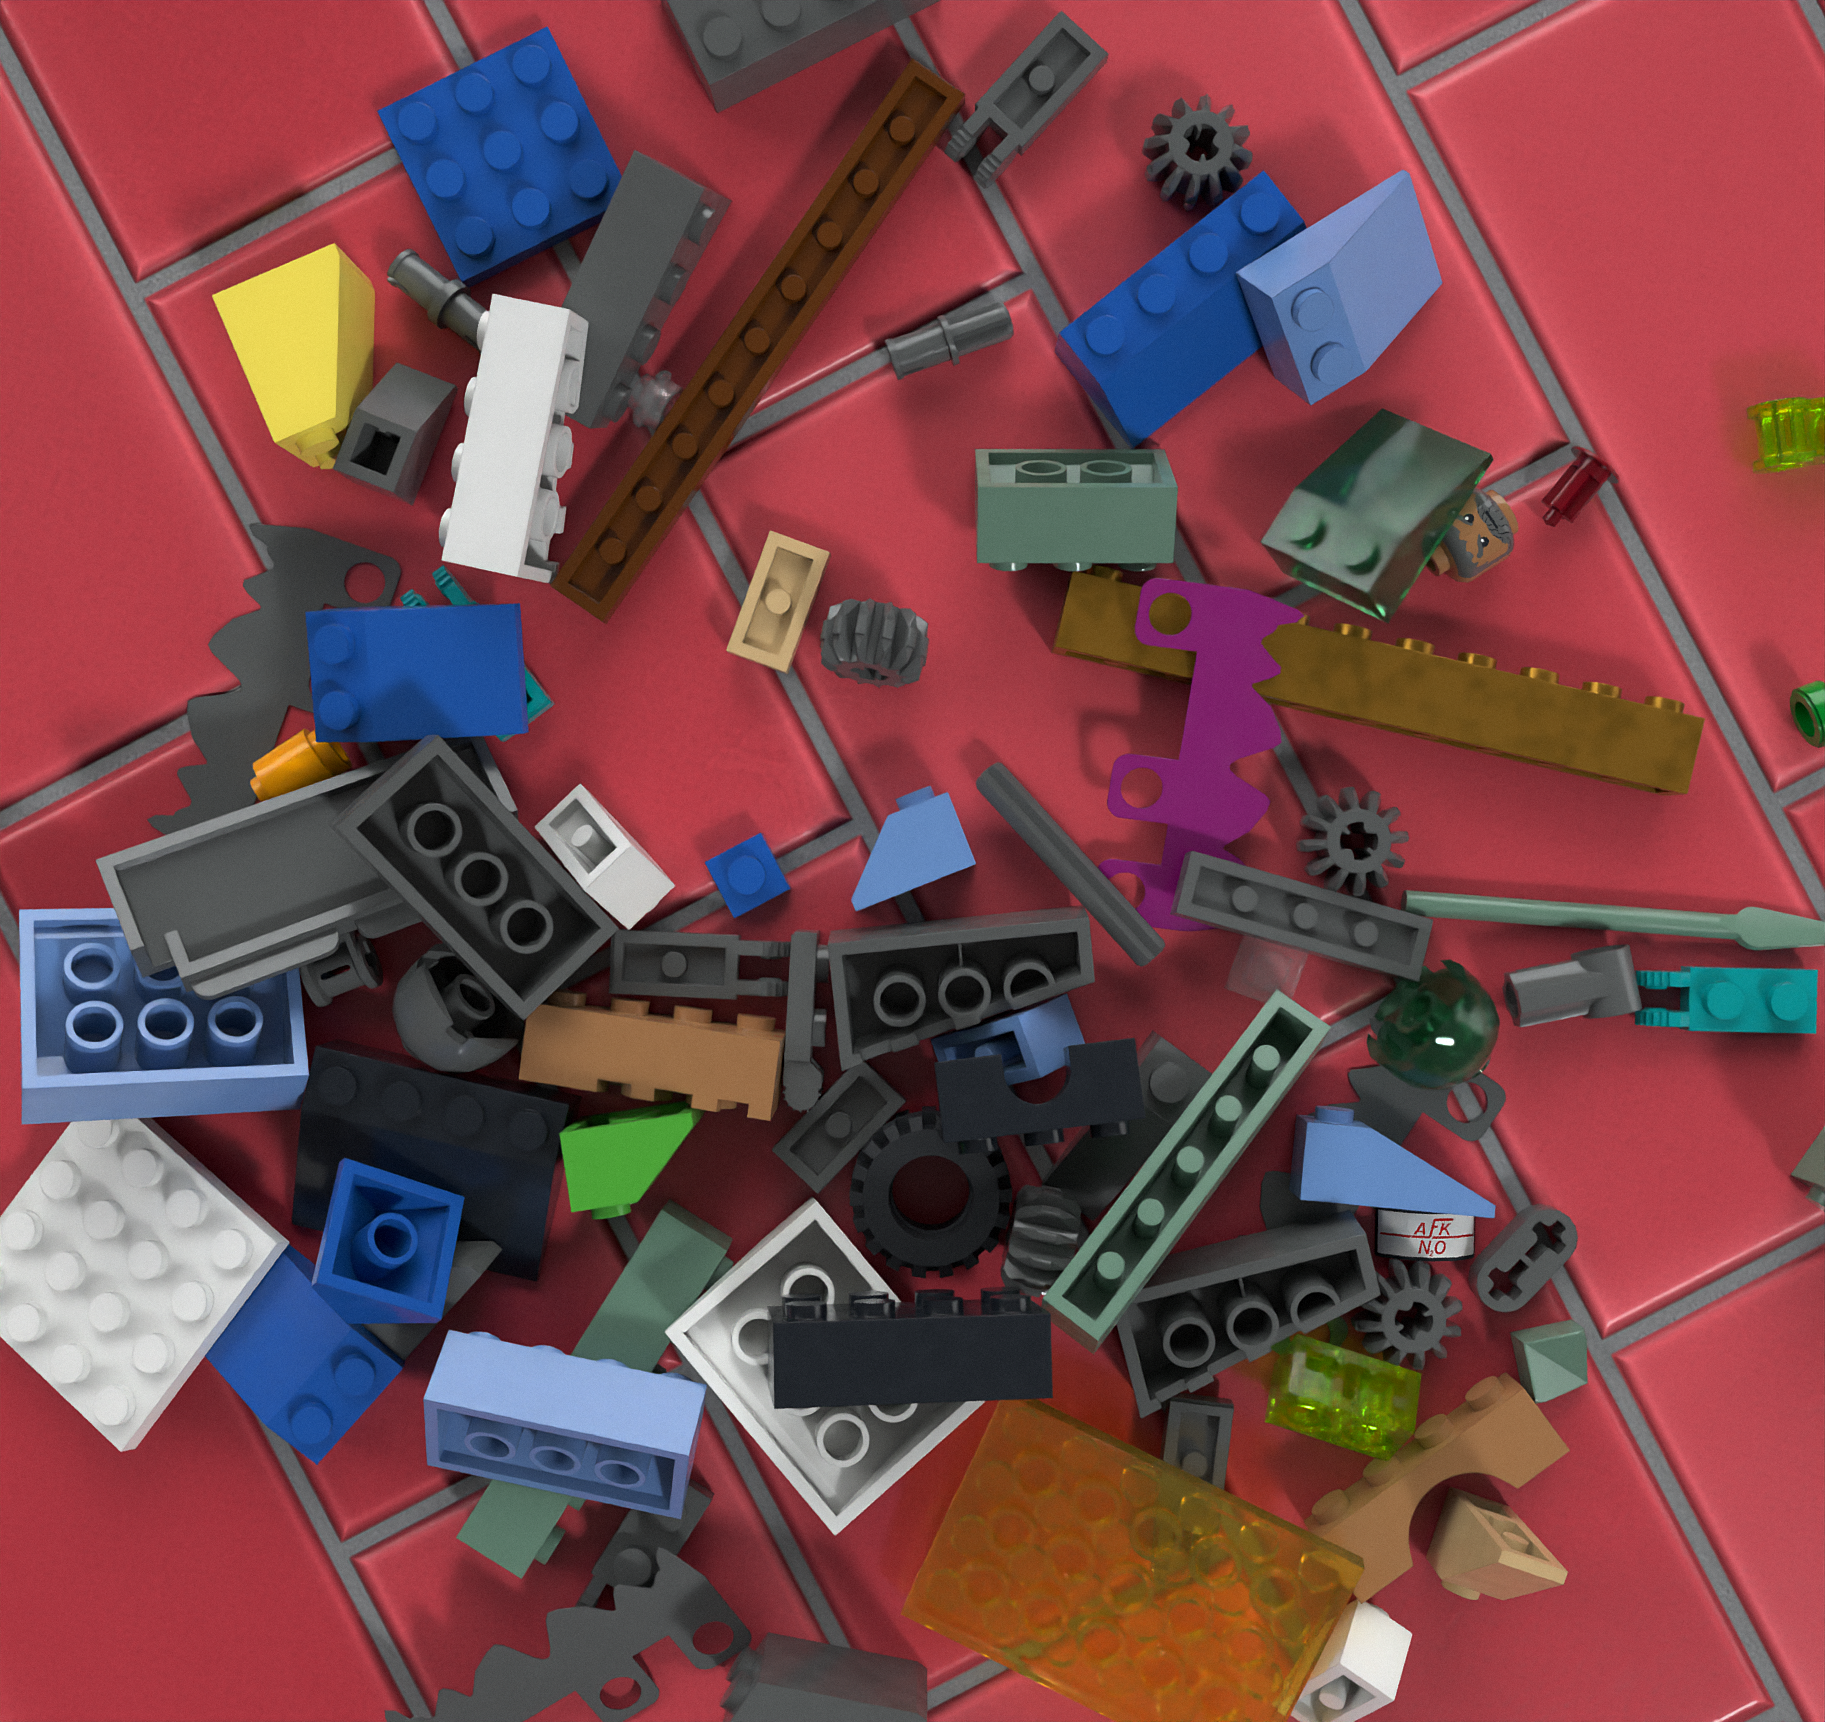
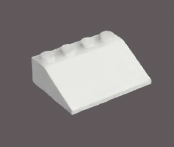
M810 1197L739 1260L665 1330V1333L836 1536L985 1401L774 1409L768 1388L767 1306H782L783 1295L797 1293L821 1294L822 1301L827 1304H849V1293L861 1291L888 1292L889 1299L901 1302L813 1197Z

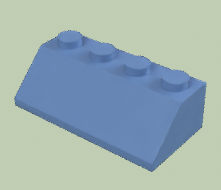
M448 1330L423 1399L427 1465L681 1519L703 1418L707 1385L693 1382L690 1378L678 1373L667 1372L659 1375L631 1369L622 1362L613 1359L594 1361L565 1355L559 1349L547 1345L528 1347L504 1342L486 1332H471L467 1334Z

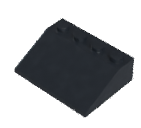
M340 1039L317 1045L301 1107L291 1224L324 1231L339 1162L347 1158L465 1197L457 1241H494L502 1248V1251L486 1270L537 1282L540 1278L565 1171L559 1133L576 1121L582 1096L476 1071L459 1074L439 1071L412 1056Z

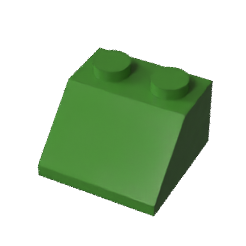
M685 1101L581 1116L565 1128L559 1135L571 1212L591 1210L592 1219L613 1218L630 1213V1205L640 1201L641 1197L658 1178L706 1110L691 1108V1104Z

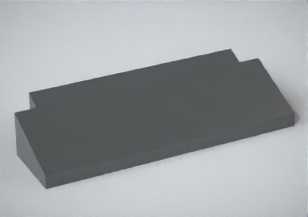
M484 737L442 739L518 820V809ZM407 752L96 859L124 936L142 977L144 978L176 966L186 992L194 991L201 999L213 1000L334 954L340 944L339 936L357 929L362 936L373 939L421 922L417 915L328 825Z

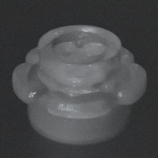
M662 370L656 374L655 378L645 374L633 387L629 396L628 406L634 410L633 423L637 427L648 426L656 431L684 391L683 387L670 380L671 373L669 371Z

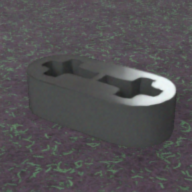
M1535 1204L1526 1207L1475 1258L1470 1266L1468 1275L1470 1289L1481 1302L1495 1311L1511 1312L1518 1310L1571 1257L1576 1249L1578 1240L1576 1226L1569 1216L1550 1205ZM1541 1222L1551 1226L1556 1222L1551 1230L1552 1235L1557 1239L1554 1245L1548 1248L1539 1243L1525 1255L1538 1239L1536 1233L1532 1231L1535 1224ZM1520 1260L1508 1275L1509 1281L1513 1284L1511 1290L1505 1294L1501 1290L1495 1289L1489 1294L1488 1292L1494 1285L1488 1277L1491 1270L1498 1268L1500 1271L1507 1272Z

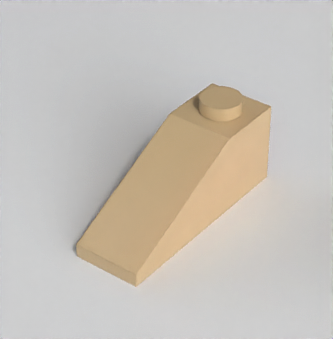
M1453 1487L1449 1488L1426 1555V1559L1441 1578V1585L1444 1588L1471 1600H1478L1480 1593L1500 1600H1507L1564 1585L1568 1571L1509 1506Z

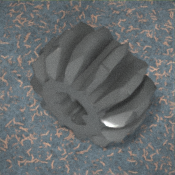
M1208 94L1200 97L1196 111H1193L1189 104L1180 97L1173 104L1171 110L1172 117L1161 113L1157 114L1151 126L1155 136L1146 138L1142 147V154L1153 160L1145 171L1147 181L1157 182L1166 180L1160 192L1162 202L1172 199L1176 192L1184 194L1183 208L1186 212L1194 209L1199 195L1213 209L1219 206L1223 199L1222 190L1236 193L1243 183V178L1239 171L1248 169L1253 157L1251 151L1242 147L1250 135L1248 125L1229 127L1235 113L1233 105L1223 107L1218 115L1210 112L1212 103ZM1195 146H1199L1205 149L1207 156L1205 158V155L1202 154L1199 162L1194 161L1186 155L1188 148L1190 153H1193Z
M871 598L862 602L854 599L845 600L842 603L830 606L827 620L823 622L820 637L821 664L829 671H834L839 678H850L857 681L858 684H873L878 688L882 685L899 688L905 684L919 681L928 653V623L921 617L916 616V613L911 609L895 607L892 602L880 603L875 602Z
M1354 787L1342 788L1339 794V806L1328 795H1323L1316 799L1317 808L1324 819L1313 815L1302 816L1300 824L1304 828L1316 833L1314 839L1297 841L1296 848L1300 852L1316 851L1317 857L1308 862L1304 870L1307 875L1315 876L1328 869L1324 879V889L1336 892L1346 879L1350 895L1361 896L1366 888V878L1378 888L1388 885V876L1381 864L1393 868L1403 867L1405 859L1401 855L1390 851L1391 844L1407 842L1409 840L1408 832L1389 831L1388 826L1396 821L1401 814L1397 807H1389L1376 814L1381 802L1380 793L1368 791L1359 803ZM1349 824L1354 834H1363L1364 848L1354 849L1358 855L1356 858H1354L1352 850L1341 849L1340 835L1350 834V831L1347 829Z
M1025 1185L1017 1192L1005 1236L1000 1269L1005 1287L1020 1288V1294L1040 1298V1295H1046L1074 1258L1081 1225L1079 1223L1081 1208L1075 1195L1060 1192L1061 1189L1045 1185H1041V1187Z
M1398 1258L1390 1259L1388 1278L1384 1279L1375 1271L1381 1295L1360 1305L1366 1310L1356 1313L1351 1317V1324L1357 1331L1367 1332L1361 1343L1362 1346L1371 1355L1382 1351L1383 1361L1389 1367L1397 1368L1406 1356L1409 1364L1414 1369L1423 1370L1425 1364L1424 1351L1430 1350L1439 1359L1447 1358V1350L1439 1342L1443 1335L1451 1338L1461 1336V1328L1447 1318L1463 1310L1462 1302L1455 1296L1447 1295L1452 1282L1442 1273L1431 1276L1430 1266L1426 1262L1415 1261L1407 1272L1403 1262ZM1412 1305L1417 1309V1314L1414 1318L1403 1317L1401 1322L1395 1318L1398 1309L1409 1311Z

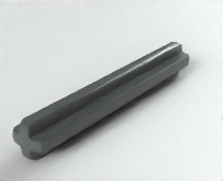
M997 762L991 765L977 778L976 787L1137 965L1141 967L1147 965L1163 951L1165 947L1164 940L1002 763Z

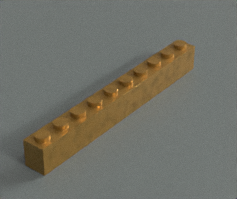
M1092 565L1084 573L1072 572L1068 579L1051 653L1187 685L1192 684L1196 651L1145 645L1137 639L1135 624L1141 586L1122 582L1123 573L1108 567ZM1177 593L1160 595L1153 601L1149 610L1151 625L1155 630L1165 635H1174L1183 631L1191 620L1189 602ZM1306 614L1295 623L1278 625L1273 633L1262 639L1261 644L1281 667L1280 674L1252 684V688L1268 704L1657 795L1688 794L1705 718L1684 714L1685 704L1680 701L1646 696L1644 704L1620 699L1622 689L1613 685L1583 682L1582 689L1558 684L1560 675L1544 669L1521 667L1519 675L1496 670L1497 660L1480 654L1460 652L1457 660L1433 655L1435 646L1420 640L1397 638L1395 646L1372 641L1373 631L1356 625L1335 623L1333 631L1308 626L1310 616Z

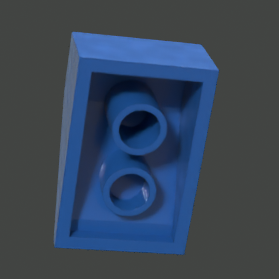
M520 603L343 607L305 612L316 742H385L421 740L426 735H439L441 738L525 734L529 732Z
M288 1244L205 1357L269 1429L317 1465L404 1368L406 1359L403 1361L361 1324H346L311 1287L316 1265Z

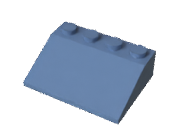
M114 908L19 909L21 1125L300 1109L309 1077L299 968L222 997L204 1000L199 998L194 991L186 992L176 966L144 978L142 977Z

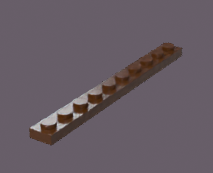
M911 59L550 584L552 588L603 623H608L965 103V94L915 59Z

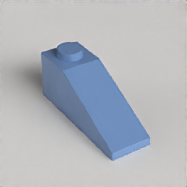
M1315 1106L1314 1116L1296 1114L1289 1190L1300 1200L1495 1218L1496 1205L1361 1121L1353 1120L1354 1110L1333 1106Z

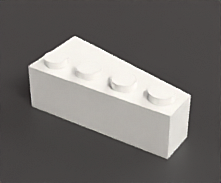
M492 294L490 310L482 314L477 329V345L481 351L477 377H473L469 381L464 397V410L469 417L464 443H460L457 446L452 459L451 473L454 482H456L452 507L444 512L439 527V542L444 547L442 561L549 584L557 576L560 563L548 560L549 544L554 533L561 534L564 531L566 506L560 505L556 485L557 478H561L566 470L571 468L574 448L571 429L568 426H564L565 412L573 414L579 407L589 324L587 320L572 310Z

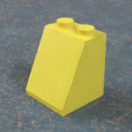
M335 243L212 295L274 443L313 468L320 466L321 469L333 468L356 407L373 389L375 290L370 279Z

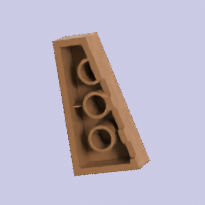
M556 989L526 1018L518 1078L520 1080L592 1092H607L609 1084L621 1086L622 1095L652 1102L672 1100L673 1093L686 1094L685 1102L691 1104V1108L719 1112L720 1109H735L737 1102L749 1104L748 1118L766 1121L771 1120L779 1106L784 1073L786 1030L775 1029L776 1018L741 1013L738 1014L737 1024L713 1021V1010L684 1005H675L674 1015L649 1012V1001L624 997H612L610 1007L585 1004L586 993Z

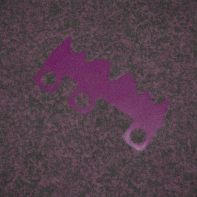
M1153 578L1143 585L1140 592L1135 624L1137 639L1145 645L1197 652L1179 760L1130 753L1119 756L1113 764L1107 799L1108 809L1116 817L1168 824L1161 865L1107 859L1097 867L1108 880L1119 873H1131L1141 879L1145 887V896L1142 903L1135 909L1154 928L1178 931L1219 929L1170 915L1185 853L1196 851L1246 866L1239 858L1223 848L1226 844L1250 832L1266 813L1271 802L1264 793L1236 776L1230 770V765L1240 758L1275 748L1282 743L1281 730L1271 706L1252 688V684L1273 678L1281 673L1279 664L1261 644L1262 639L1273 633L1278 625L1295 623L1305 615L1293 607L1248 589ZM1165 593H1177L1183 596L1191 607V620L1188 626L1183 631L1174 635H1165L1153 628L1149 620V610L1153 601ZM1134 769H1151L1158 774L1162 781L1161 796L1149 807H1133L1122 796V781Z

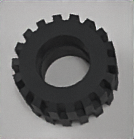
M922 1106V1111L910 1113L909 1109L897 1113L896 1118L887 1124L885 1123L876 1131L859 1151L850 1187V1206L853 1207L854 1212L853 1222L857 1232L864 1234L866 1238L865 1246L875 1256L880 1252L886 1257V1265L896 1271H899L900 1267L904 1266L912 1269L913 1277L926 1278V1271H939L940 1278L953 1276V1268L963 1264L968 1270L979 1263L978 1256L983 1251L992 1252L999 1243V1232L1001 1229L1006 1230L1010 1219L1009 1206L1010 1202H1012V1186L1007 1163L1004 1160L1001 1148L998 1145V1150L959 1155L957 1142L943 1143L940 1112L936 1110V1106ZM922 1156H940L953 1161L962 1168L968 1180L969 1196L966 1205L955 1217L939 1224H923L911 1220L898 1209L893 1198V1182L900 1168L909 1161Z

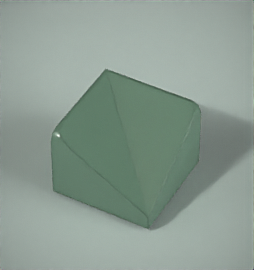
M1572 1319L1510 1332L1521 1386L1535 1404L1547 1402L1588 1383L1586 1334L1584 1328Z

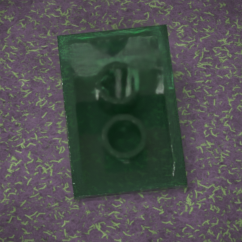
M1382 408L1295 487L1260 542L1284 574L1381 621L1389 623L1494 459L1486 451Z

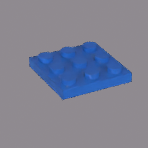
M548 26L377 111L461 282L468 288L601 223L622 178Z

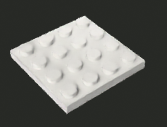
M133 1118L71 1122L0 1216V1337L120 1452L136 1449L290 1242L153 1119Z

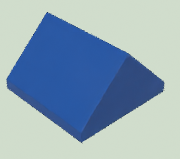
M344 1158L339 1162L311 1287L346 1324L437 1323L442 1320L465 1197Z

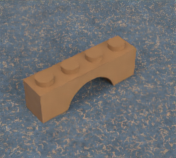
M1505 1372L1498 1378L1490 1376L1476 1383L1465 1396L1466 1401L1448 1415L1438 1414L1423 1422L1415 1431L1414 1440L1395 1454L1394 1452H1386L1377 1456L1363 1470L1364 1477L1345 1491L1337 1489L1324 1495L1313 1506L1312 1515L1304 1520L1316 1544L1361 1604L1413 1567L1409 1548L1411 1519L1418 1503L1435 1485L1456 1475L1480 1473L1497 1477L1519 1489L1570 1451L1526 1390L1508 1373Z

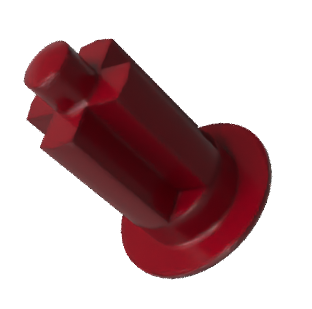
M1579 446L1571 448V452L1577 459L1569 466L1541 501L1549 508L1542 517L1546 525L1555 527L1561 519H1566L1573 523L1606 480L1615 484L1619 482V476L1605 460L1588 449Z

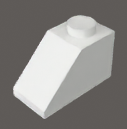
M579 784L535 826L536 830L583 890L628 930L646 913L655 908L659 901L675 887V884L644 848L582 784Z
M1356 1599L1323 1620L1275 1690L1272 1703L1300 1722H1354L1394 1701L1412 1633L1392 1620L1382 1608L1366 1601L1361 1604Z

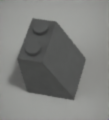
M768 1632L756 1650L746 1646L736 1658L726 1676V1680L731 1684L720 1702V1707L726 1710L723 1722H927V1668L913 1660Z

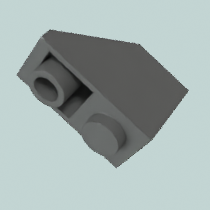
M396 362L356 407L333 469L355 484L413 506L459 388L454 384Z

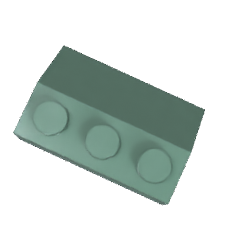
M975 449L977 563H989L991 568L1000 571L1022 570L1028 566V563H1053L1054 567L1065 571L1087 570L1092 567V563H1118V566L1125 570L1148 571L1154 569L1157 563H1173L1178 486L1165 449Z

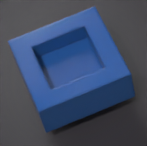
M759 833L705 862L734 918L792 889L763 833Z

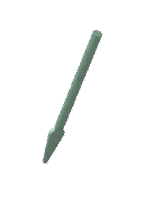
M1404 890L1401 899V911L1422 917L1731 939L1746 949L1755 951L1825 946L1824 921L1758 907H1746L1737 914L1412 890Z

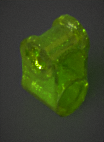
M1825 397L1777 399L1759 403L1746 409L1747 419L1755 421L1758 459L1752 463L1753 473H1776L1810 465L1825 464Z

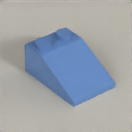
M1405 170L1399 171L1235 272L1275 379L1309 405H1313L1365 373L1443 283L1410 173Z

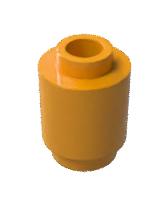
M303 729L253 762L256 777L250 780V784L257 797L263 802L341 775L352 767V763L339 742H316L315 730L310 732L307 729Z

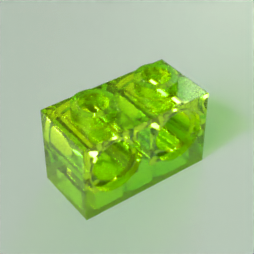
M1297 1334L1274 1364L1264 1422L1388 1461L1415 1433L1422 1373Z

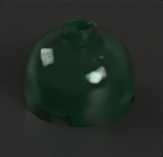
M1441 960L1447 968L1440 969L1434 973L1426 966H1423L1419 982H1406L1402 980L1380 1004L1374 1016L1380 1022L1385 1021L1378 1032L1377 1040L1368 1033L1366 1044L1370 1057L1387 1072L1416 1089L1428 1091L1446 1090L1477 1077L1488 1066L1497 1043L1500 1019L1490 993L1463 965L1452 960Z

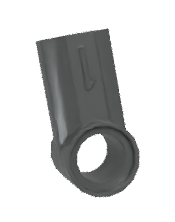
M1621 944L1592 948L1571 954V960L1540 964L1504 973L1503 994L1506 1008L1512 1017L1514 1026L1521 1028L1581 1015L1587 1019L1605 1018L1628 1014L1642 1009L1630 945Z

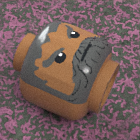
M1466 487L1434 506L1423 515L1420 523L1423 541L1417 544V551L1424 565L1433 575L1439 576L1445 573L1457 582L1468 583L1510 556L1514 548L1513 535L1519 530L1518 522L1512 509L1499 493L1494 490L1483 492L1476 487Z

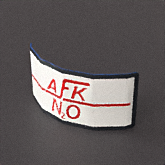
M1376 1207L1374 1253L1379 1257L1435 1262L1472 1259L1475 1255L1476 1217Z

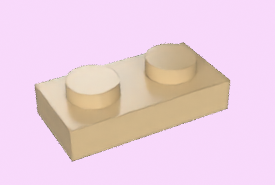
M770 530L726 651L788 675L830 561V552Z

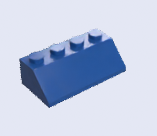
M1264 170L1059 332L1054 350L1055 354L1131 449L1136 448L1263 347L1235 272L1307 229L1304 220Z

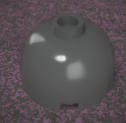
M444 943L435 944L410 967L398 982L394 994L392 1013L404 1048L415 1059L439 1071L459 1074L483 1069L501 1058L519 1041V1039H515V1034L523 1028L524 1021L510 1012Z

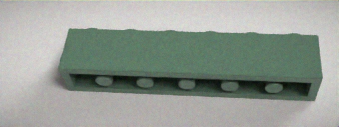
M1276 989L1043 1297L1041 1307L1051 1313V1322L1093 1355L1318 1053L1331 1028L1328 1024Z
M669 1199L570 1356L594 1361L613 1359L622 1362L631 1369L659 1375L666 1373L667 1369L657 1362L669 1343L674 1346L676 1345L666 1335L665 1330L696 1302L703 1289L708 1291L732 1268L734 1261L724 1255L728 1251L733 1238ZM492 1479L456 1538L522 1579L534 1559L545 1565L559 1544L566 1530L556 1525L566 1507L569 1505L579 1511L586 1499Z

